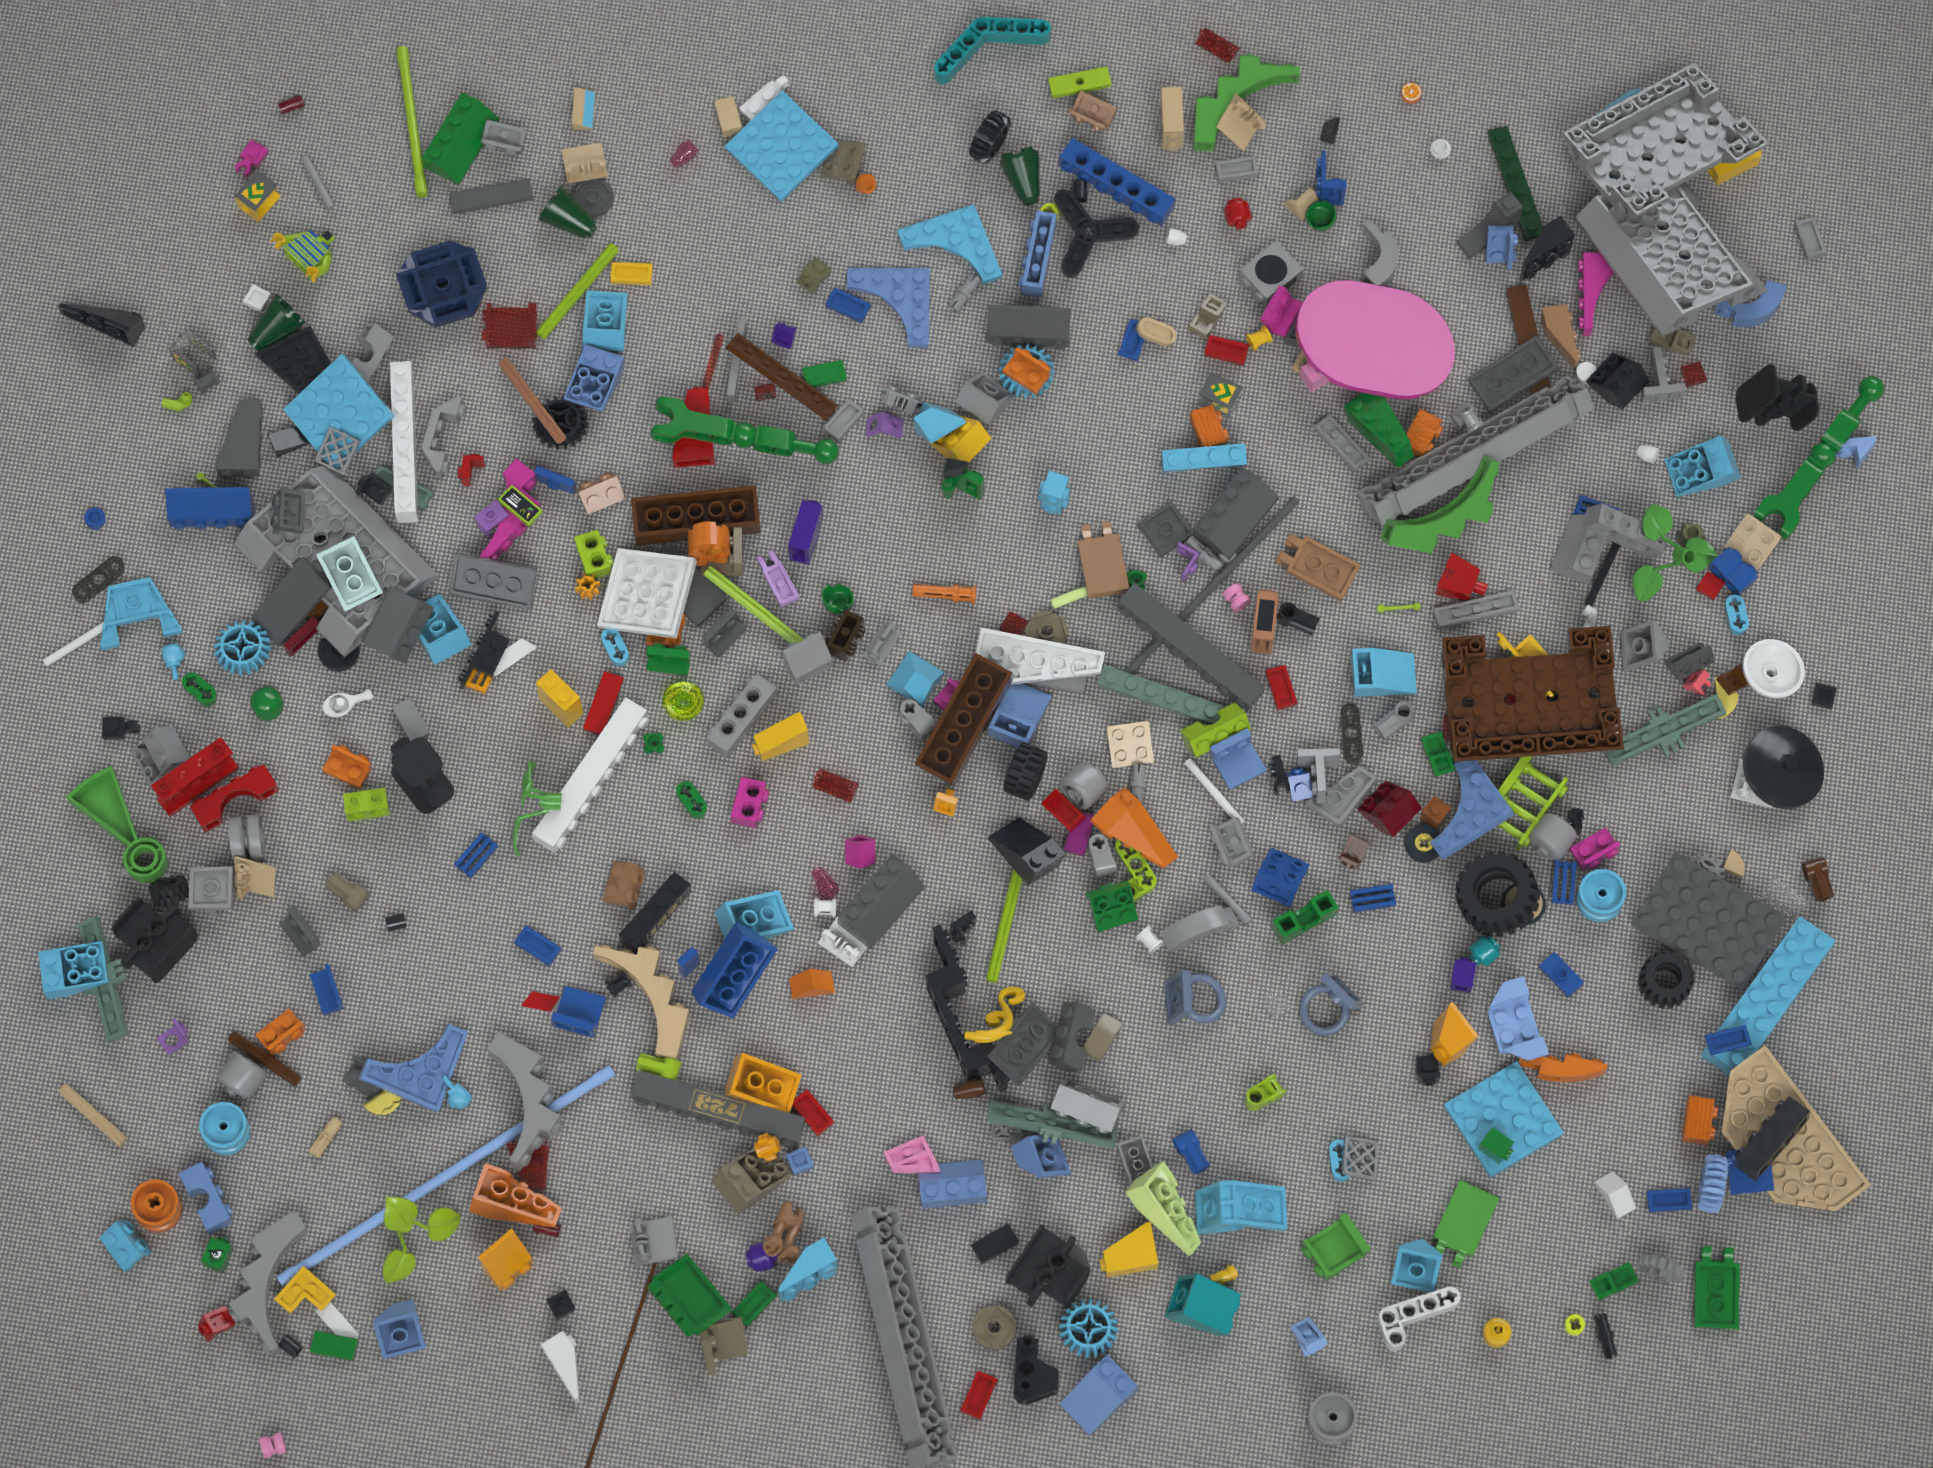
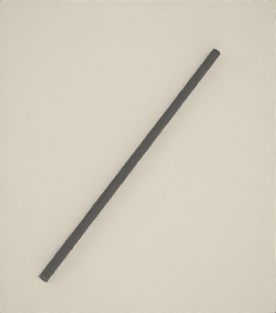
M1292 497L1177 617L1184 622L1299 503V500L1296 497ZM1153 641L1124 672L1133 674L1161 644Z

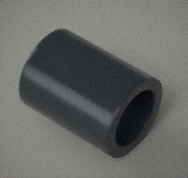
M1075 181L1073 183V195L1079 203L1088 201L1086 181Z
M404 913L385 917L388 932L407 927Z
M288 1334L282 1338L278 1347L293 1358H296L303 1349V1345Z

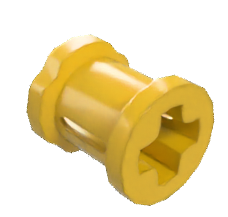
M1262 326L1261 330L1245 336L1247 343L1253 351H1256L1257 347L1266 342L1271 343L1273 341L1269 330L1265 326Z

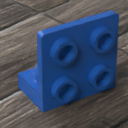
M1321 151V158H1317L1315 179H1317L1316 195L1319 197L1320 202L1327 201L1331 205H1344L1347 180L1339 178L1326 180V151Z
M1271 848L1256 875L1251 890L1291 907L1298 887L1310 865L1300 859Z
M566 986L557 1013L553 1012L552 1026L594 1038L606 998Z

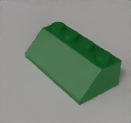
M462 92L421 157L423 167L460 185L484 146L481 144L486 120L498 122L499 118L481 101Z

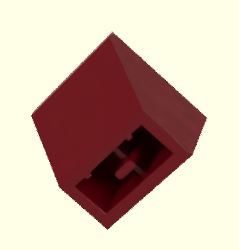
M1385 781L1378 786L1377 790L1369 798L1364 800L1357 810L1380 832L1394 837L1422 808L1411 791Z

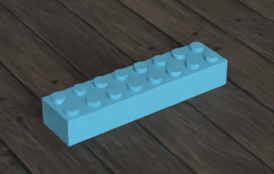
M1800 916L1718 1030L1722 1031L1746 1025L1752 1045L1710 1056L1706 1046L1701 1057L1729 1075L1730 1070L1759 1050L1831 950L1836 940Z

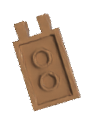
M1110 521L1102 522L1103 537L1092 538L1090 524L1081 525L1083 540H1078L1077 545L1088 599L1126 593L1129 590V583L1119 534L1112 535Z
M1289 534L1284 545L1297 549L1294 557H1291L1285 552L1280 551L1275 562L1281 566H1287L1286 573L1341 602L1361 565L1308 536L1301 540L1295 535Z

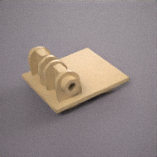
M1235 94L1216 127L1244 151L1256 130L1259 128L1261 130L1264 129L1266 123L1264 118Z
M602 143L561 149L568 183L608 177Z
M1747 513L1724 548L1736 549L1741 554L1742 560L1747 564H1751L1758 571L1772 550L1777 547L1782 536Z
M1149 721L1107 726V739L1109 741L1112 768L1154 762Z
M235 856L234 894L238 898H243L248 891L274 898L276 867Z

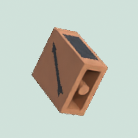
M1264 589L1257 593L1250 652L1272 653L1279 593H1275L1273 590Z

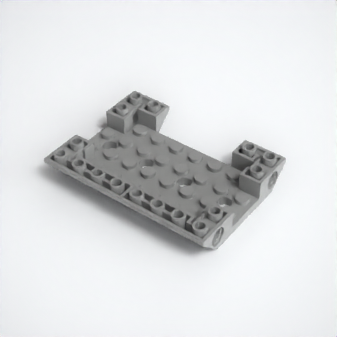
M1695 63L1563 132V137L1573 162L1620 215L1627 217H1638L1669 200L1670 196L1666 193L1667 191L1717 164H1736L1769 145L1766 139L1744 116L1736 120L1717 100L1719 89ZM1715 122L1718 126H1710L1708 123ZM1676 140H1683L1685 143H1684V144H1681V143H1676L1675 141H1676ZM1648 157L1652 161H1644L1642 158ZM1616 175L1619 179H1611L1609 176Z
M1686 182L1666 192L1670 196L1669 200L1638 217L1621 216L1603 194L1595 196L1575 216L1577 223L1661 336L1697 322L1699 311L1727 300L1733 307L1767 292L1766 287L1748 263L1728 252L1695 207L1701 205V201ZM1658 226L1666 227L1667 230H1660ZM1680 255L1688 256L1689 259L1684 260V259H1681L1679 256H1680ZM1705 284L1707 286H1710L1711 288L1704 289L1701 285Z
M320 466L310 469L287 488L305 492L304 531L301 534L282 530L278 534H273V526H271L270 522L274 514V507L269 503L246 523L234 546L261 573L277 561L276 555L291 570L302 557H306L331 585L316 553L354 535L383 593H381L378 599L371 598L347 611H344L333 587L321 599L328 607V610L316 629L345 658L362 643L361 641L390 586L416 597L434 582L439 575L355 493L336 471L328 469L326 466ZM318 535L326 537L323 543L315 542V538Z

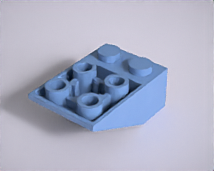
M584 345L563 399L603 412L625 368L624 357Z
M1022 683L1010 685L988 727V736L1017 748L1022 743L1030 745L1051 701L1052 695Z

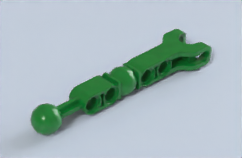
M1867 376L1860 381L1858 385L1859 396L1848 411L1844 408L1820 442L1811 448L1810 456L1803 462L1784 490L1778 495L1765 497L1755 511L1754 517L1760 522L1769 514L1776 513L1784 519V525L1780 530L1781 538L1787 540L1799 525V506L1825 472L1826 467L1834 463L1836 454L1842 449L1841 446L1847 442L1860 424L1861 420L1858 417L1869 402L1877 401L1883 396L1885 386L1880 378Z
M659 397L656 400V410L667 415L671 422L669 424H656L653 426L650 436L655 441L672 444L681 438H691L730 446L734 442L740 448L753 446L752 450L783 457L792 456L793 451L814 455L815 459L822 464H831L839 456L838 445L829 438H823L817 443L796 439V434L789 430L757 425L755 428L748 422H741L736 425L737 421L690 411L680 399Z

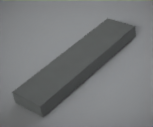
M530 179L449 193L453 214L534 200Z

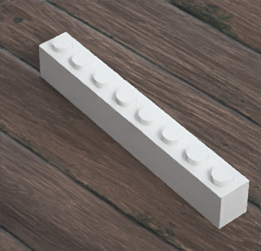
M411 361L390 362L392 413L395 415L392 419L395 516L397 523L418 522L413 368Z
M625 697L560 792L562 793L561 811L549 810V814L544 815L532 833L534 841L554 853L558 848L561 849L567 841L566 836L570 831L573 832L576 829L581 814H586L590 807L589 802L593 797L596 798L602 790V783L610 779L614 772L613 767L616 763H620L625 756L624 751L628 745L632 746L634 744L639 729H644L649 719L646 709Z

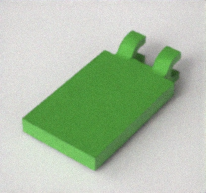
M1462 1180L1459 1181L1433 1236V1239L1438 1241L1435 1247L1438 1252L1443 1254L1445 1247L1457 1252L1452 1265L1458 1268L1461 1267L1466 1255L1473 1257L1500 1199Z

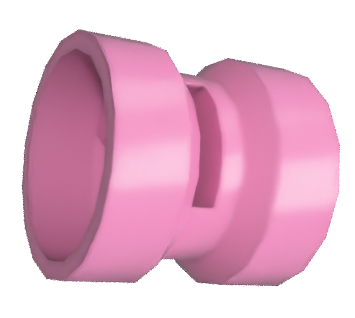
M1239 583L1230 586L1222 594L1224 599L1230 602L1233 612L1244 609L1251 602L1249 596L1242 592L1243 588Z
M281 1432L274 1433L272 1437H259L264 1459L272 1457L276 1453L279 1455L286 1453Z

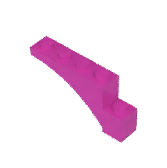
M1583 252L1582 260H1578V272H1581V279H1578V291H1582V298L1578 299V310H1582V317L1579 316L1578 328L1582 329V336L1590 337L1597 300L1604 286L1614 274V271L1600 253Z
M516 458L503 472L506 490L513 485L541 509L540 503L527 493L536 485L535 473ZM504 507L508 517L499 523L493 538L479 557L499 560L500 554L511 548L514 539L517 536H522L527 530V526Z

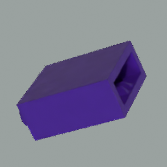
M802 500L788 544L789 560L810 565L823 523V507L817 501Z

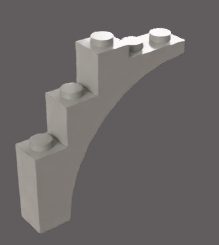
M498 1032L488 1046L487 1051L489 1056L502 1065L514 1078L523 1097V1129L518 1145L509 1159L512 1168L520 1172L523 1166L526 1167L529 1164L534 1150L539 1149L542 1145L543 1137L552 1140L554 1136L559 1135L563 1128V1122L559 1114L545 1107L552 1102L554 1093L551 1085L536 1077L540 1076L544 1070L542 1056Z
M295 1210L250 1238L253 1243L250 1248L258 1259L240 1270L242 1278L239 1279L246 1290L250 1288V1290L229 1303L232 1309L228 1312L235 1323L240 1321L242 1325L247 1324L254 1335L259 1334L262 1338V1341L259 1342L266 1353L270 1351L273 1357L281 1351L273 1337L269 1323L268 1298L270 1286L275 1271L283 1257L296 1242L309 1233Z

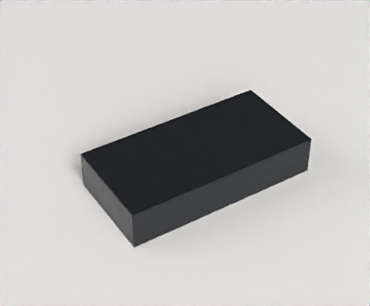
M1006 1224L971 1244V1248L981 1265L1018 1245L1019 1240L1010 1225Z

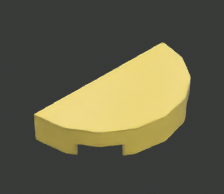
M1715 677V693L1726 710V715L1718 718L1721 719L1734 711L1738 703V693L1728 695L1716 680L1718 677Z
M383 1090L364 1103L363 1106L371 1113L386 1115L393 1112L399 1106L401 1097Z

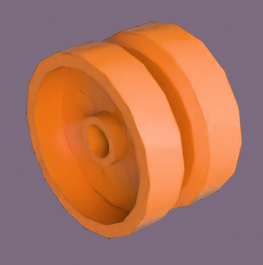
M159 1179L147 1180L140 1184L133 1192L130 1201L131 1211L140 1226L154 1233L166 1232L175 1227L183 1211L182 1201L173 1186Z

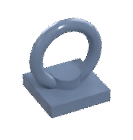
M1181 970L1165 981L1167 1023L1175 1024L1187 1016L1195 1022L1206 1024L1216 1021L1223 1014L1226 1007L1225 992L1220 983L1213 977L1206 974H1193L1190 976V970ZM1203 982L1214 989L1218 1002L1216 1009L1211 1014L1201 1015L1192 1010V984Z
M1325 973L1320 978L1324 984L1309 989L1302 997L1299 1006V1014L1304 1026L1312 1033L1321 1036H1329L1339 1032L1349 1019L1350 1009L1359 1010L1364 1005L1335 974ZM1320 993H1327L1342 1009L1339 1020L1329 1027L1317 1026L1308 1015L1309 1002L1315 995Z

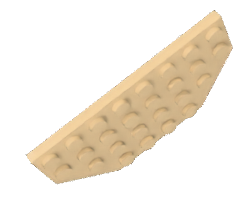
M1764 1045L1729 1071L1721 1133L1734 1150H1739L1741 1147L1745 1148L1749 1143L1748 1139L1755 1131L1758 1133L1762 1128L1761 1124L1767 1116L1771 1117L1775 1113L1774 1110L1781 1100L1785 1101L1790 1096L1810 1110L1808 1122L1771 1164L1774 1191L1766 1192L1773 1202L1838 1211L1870 1187L1871 1184Z

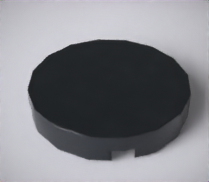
M325 637L319 642L317 650L323 666L336 672L350 669L356 664L360 656V648L357 646L344 658Z

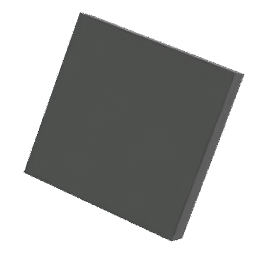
M1172 501L1137 523L1138 528L1161 558L1176 549L1178 542L1183 544L1194 535L1193 529Z

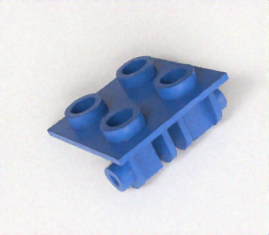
M1738 1150L1726 1151L1731 1195L1774 1191L1772 1165L1755 1182L1735 1167V1154Z

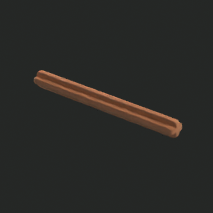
M503 358V360L499 361L501 369L556 443L561 444L565 441L566 436L509 359Z

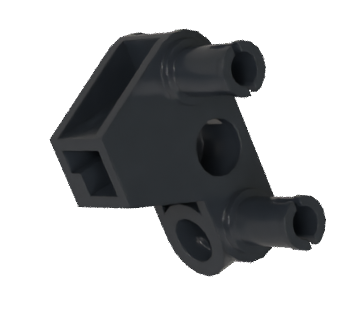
M1024 1335L1021 1338L1017 1337L1014 1398L1021 1405H1029L1058 1394L1059 1370L1038 1359L1039 1339L1033 1338L1031 1335ZM1028 1370L1029 1373L1025 1375L1023 1374V1371Z

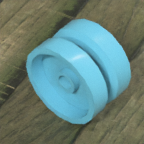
M1597 869L1589 872L1582 879L1576 895L1580 913L1594 922H1607L1614 919L1620 913L1626 898V886L1622 878L1613 871Z
M230 1102L215 1103L208 1107L200 1118L199 1130L201 1137L211 1151L219 1155H232L238 1153L246 1146L250 1138V1126L245 1114L238 1106Z

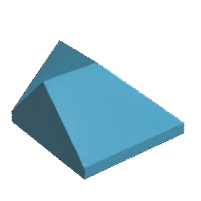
M923 402L919 415L914 417V430L929 443H933L965 424L966 421L949 408Z
M909 651L886 686L907 699L916 701L922 707L945 673Z
M1424 1239L1399 1245L1391 1284L1430 1293L1434 1292L1442 1254Z

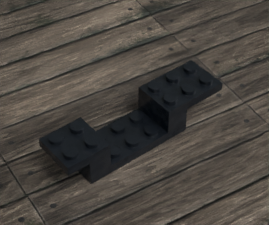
M941 925L932 927L933 942L945 968L925 975L926 989L966 1081L974 1077L978 1079L992 1074L999 1092L1007 1090L1010 1078L987 1057L996 1045H993V1042L980 1043L968 1048V1040L965 1039V1035L961 1036L960 1034L961 1025L957 1016H952L950 1000L966 993L968 977L964 968H959V956L955 948L951 949V939L946 929L943 930Z

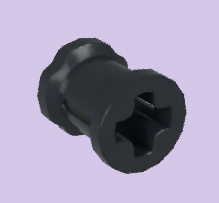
M622 970L618 976L604 982L614 998L625 988L632 987V983Z

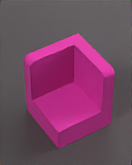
M857 835L845 840V863L847 865L861 869L875 864V839Z

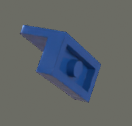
M329 963L325 964V970L310 974L324 1016L344 1009Z

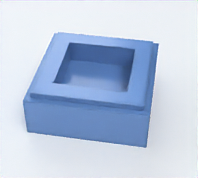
M806 1146L786 1154L793 1175L814 1168Z

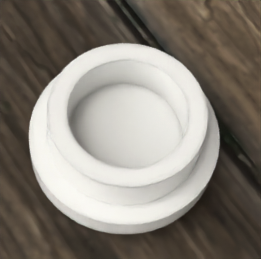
M1438 139L1432 143L1430 151L1435 158L1444 159L1449 156L1451 146L1446 140Z

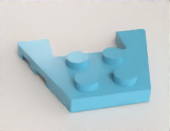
M150 577L108 586L105 619L100 643L102 651L120 647L116 627L160 617L164 637L183 633L180 624L176 621Z

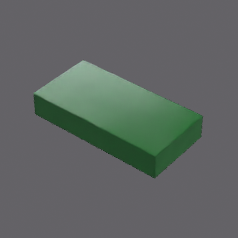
M843 360L802 368L804 381L814 388L847 381Z
M760 1281L733 1309L731 1314L735 1318L741 1317L743 1325L748 1328L777 1298V1294Z
M315 1331L310 1353L353 1362L358 1339Z

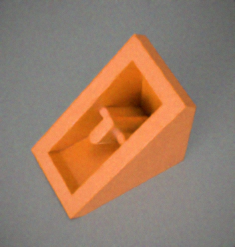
M808 969L789 978L792 1000L835 993L832 971Z

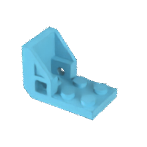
M1228 1180L1219 1181L1195 1191L1196 1228L1198 1234L1238 1231L1246 1227L1275 1231L1288 1230L1285 1187Z

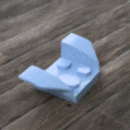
M1524 976L1503 982L1489 1007L1487 1017L1499 1054L1509 1053L1529 1061L1549 1055L1544 1037H1540L1528 1001L1530 993Z

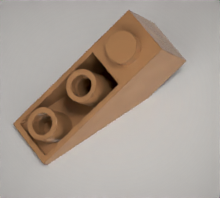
M1567 304L1542 307L1540 316L1544 335L1569 365L1576 369L1578 361L1581 360L1579 348L1576 349L1575 342H1577L1576 330H1572L1571 323H1573L1572 311H1568Z

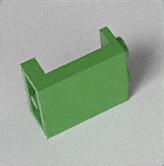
M1345 1213L1339 1217L1338 1221L1309 1239H1304L1301 1251L1306 1259H1311L1314 1263L1313 1269L1316 1274L1327 1281L1368 1255L1371 1248L1348 1214Z

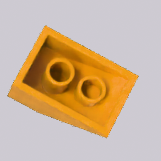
M741 1053L735 1056L723 1094L790 1113L802 1075Z
M512 1228L478 1256L484 1274L499 1291L504 1288H510L515 1283V1278L520 1274L525 1275L529 1272L533 1264L532 1257Z

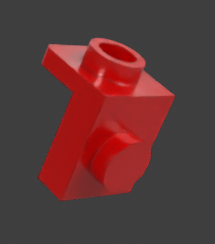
M474 453L463 455L462 466H458V479H461L462 486L471 487L473 467L485 468L483 456Z

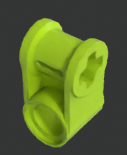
M1276 1074L1268 1076L1247 1091L1244 1103L1249 1110L1258 1111L1266 1105L1279 1100L1287 1093L1276 1080ZM1256 1095L1261 1101L1257 1103L1252 1102L1249 1097Z

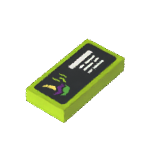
M513 485L498 498V502L527 527H530L543 514L542 509Z

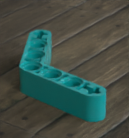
M977 17L935 62L934 79L939 84L950 82L985 42L1046 44L1051 39V24L1044 19ZM978 28H985L986 30H984V31H979V30H977V29H978ZM1002 28V29H1005L1006 31H1004V32H999V31H997V30ZM1023 29L1026 32L1019 33L1018 30ZM965 42H972L973 44H972V45H966V44H964V43H965ZM953 56H959L960 58H959V59H952L951 57H953Z

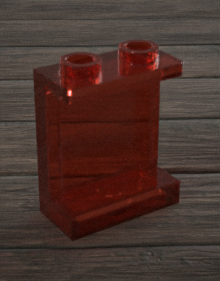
M487 303V310H483V322H486V329H482V341L486 342V347L489 349H536L537 304L528 303V308L492 307L491 303Z

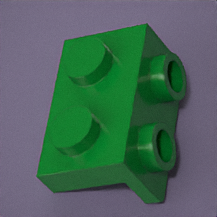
M656 643L653 646H647L648 672L688 676L691 654L689 650H686V647L674 646V649L665 648V645Z

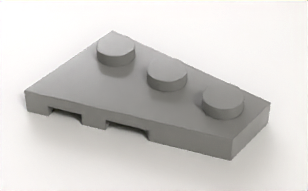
M1360 766L1341 778L1331 788H1326L1325 803H1317L1315 797L1305 802V805L1340 828L1376 784L1378 778Z

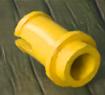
M1226 1265L1227 1268L1209 1275L1212 1281L1222 1285L1232 1279L1235 1281V1278L1239 1275L1234 1265Z

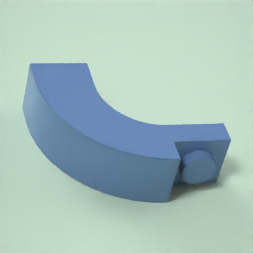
M1767 280L1765 283L1767 292L1763 293L1755 302L1737 304L1732 307L1725 300L1716 304L1714 313L1722 318H1733L1732 326L1744 328L1760 325L1776 313L1787 285Z

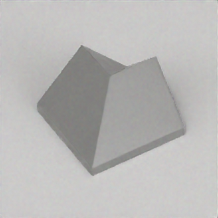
M1655 620L1620 631L1623 670L1626 672L1659 661L1670 647L1669 641Z

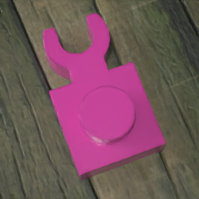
M250 140L240 154V158L243 161L236 164V172L238 173L240 169L246 168L244 176L246 178L251 175V167L258 168L269 153L268 149Z

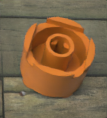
M700 522L693 525L692 530L688 529V556L694 557L697 560L696 565L706 566L708 562H728V557L730 556L729 528L722 524V527L716 526V522Z

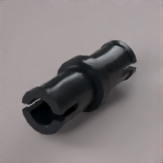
M1607 1313L1598 1314L1599 1317L1595 1315L1593 1319L1598 1331L1597 1339L1601 1342L1604 1358L1606 1360L1613 1359V1356L1616 1358L1618 1353L1613 1339L1615 1335L1610 1329Z

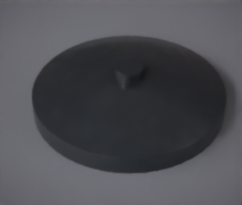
M1786 726L1766 728L1750 740L1744 751L1743 771L1746 781L1756 796L1770 806L1779 809L1799 808L1811 801L1822 787L1824 765L1820 752L1806 735L1796 729Z

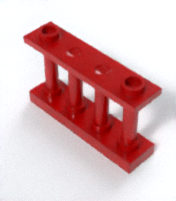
M219 737L151 785V788L159 797L157 798L158 803L169 817L239 770V766L231 757L233 752L222 737Z

